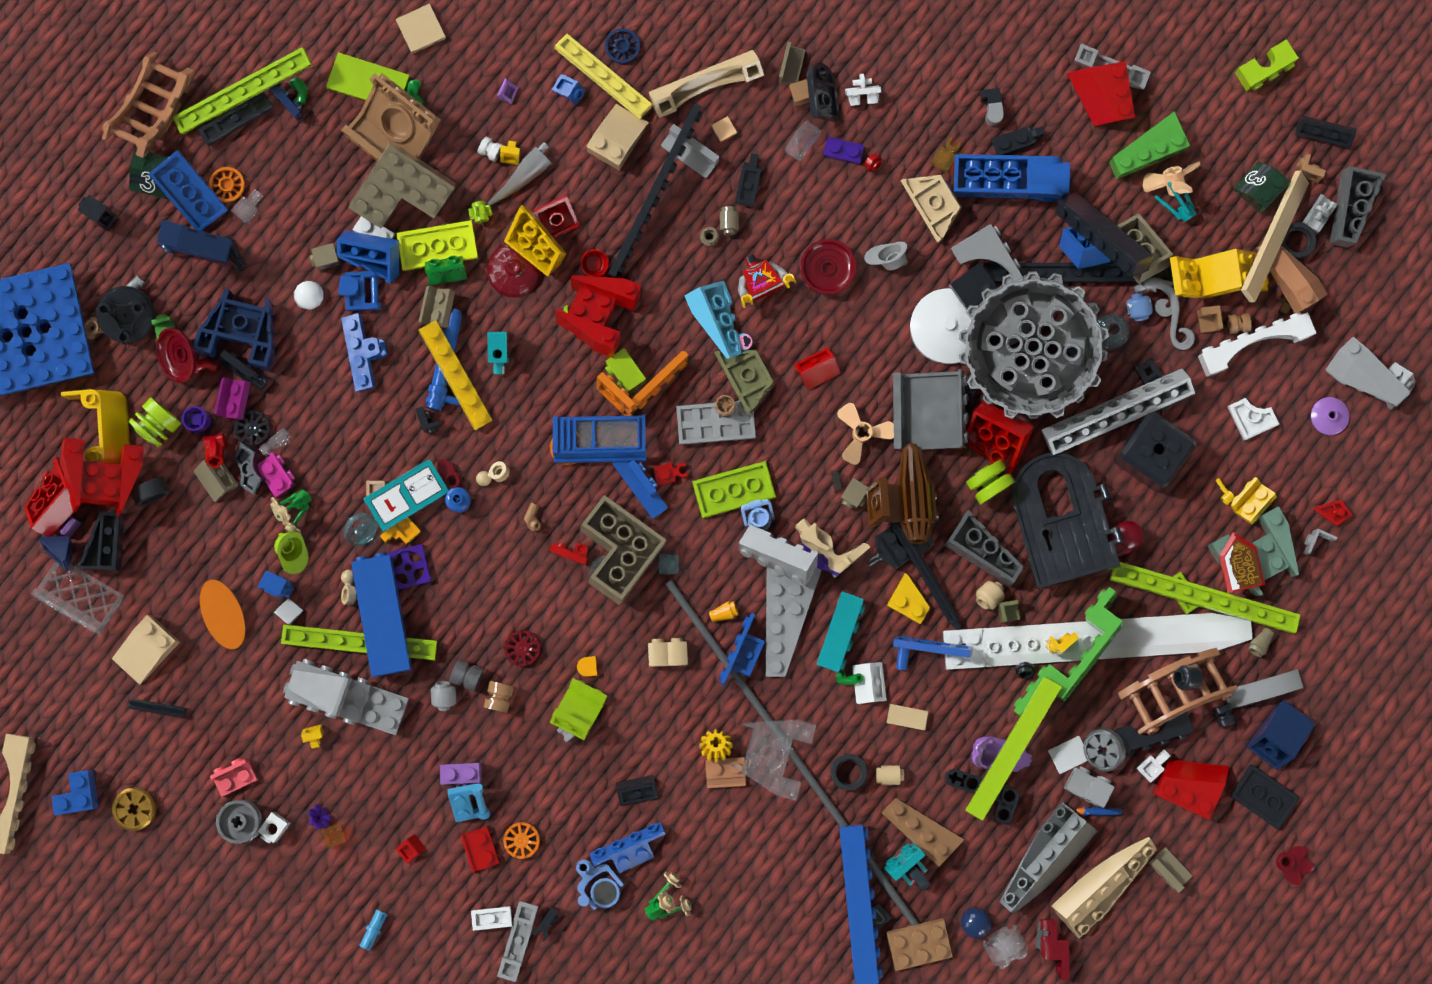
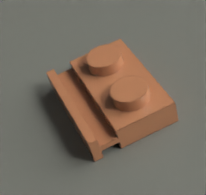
M744 757L726 758L725 761L718 759L717 763L714 759L710 761L705 760L707 788L746 786Z

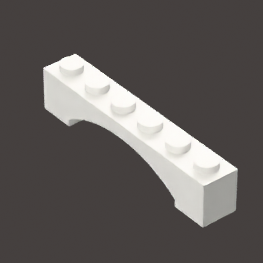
M1301 312L1295 313L1287 321H1284L1283 318L1272 323L1273 326L1268 328L1265 325L1255 329V333L1250 335L1248 332L1237 336L1238 339L1231 342V339L1219 343L1220 346L1217 348L1210 346L1203 349V353L1198 358L1206 377L1226 370L1229 360L1239 350L1252 343L1273 338L1290 339L1297 343L1316 334L1308 312L1305 314H1301Z

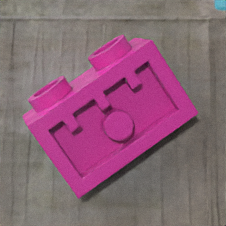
M271 452L270 456L258 463L257 466L261 475L266 478L265 482L275 498H278L296 486L293 482L295 477L290 470L286 471L284 468L285 462L280 454L276 455Z

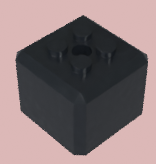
M1152 412L1140 419L1114 456V461L1117 466L1151 490L1160 491L1170 485L1196 448V443L1189 435L1156 412ZM1156 444L1163 446V454L1158 455L1154 452Z

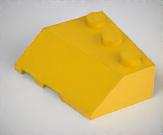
M521 205L504 242L546 276H549L561 265L566 252L527 206Z

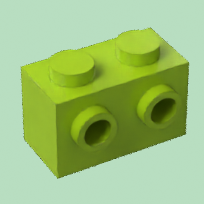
M625 348L616 353L613 358L610 357L605 361L607 365L605 369L611 377L615 376L618 380L616 385L619 388H624L629 394L646 383V378Z

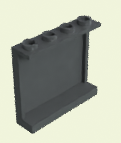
M963 370L915 374L893 373L895 450L902 451L907 444H917V446L921 447V450L966 448V443L969 442V434L966 432V424H968L969 418L968 413H965V405H968V394L965 393V386L968 385V376Z

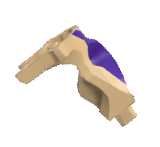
M804 518L795 525V529L801 534L799 539L802 546H804V550L809 553L812 550L818 552L817 568L829 571L834 578L870 548L868 544L863 543L852 551L838 556L833 551L832 538L828 533L819 529L816 523L810 525Z

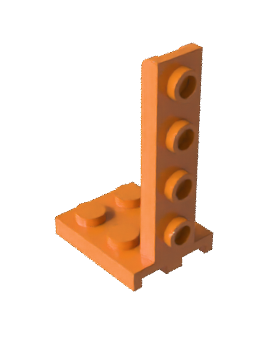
M681 351L632 399L629 398V393L624 388H619L615 384V380L610 375L606 376L603 372L597 376L596 389L624 416H633L638 408L642 409L648 403L647 399L650 396H656L660 392L661 386L665 382L668 384L675 377V372L678 370L682 371L687 366L689 355L685 351Z

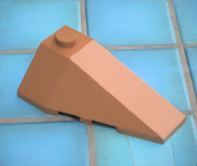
M1281 245L1270 272L1294 313H1297L1328 294L1319 279Z

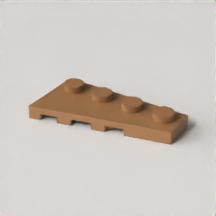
M896 798L882 812L889 821L939 867L964 841L961 837Z

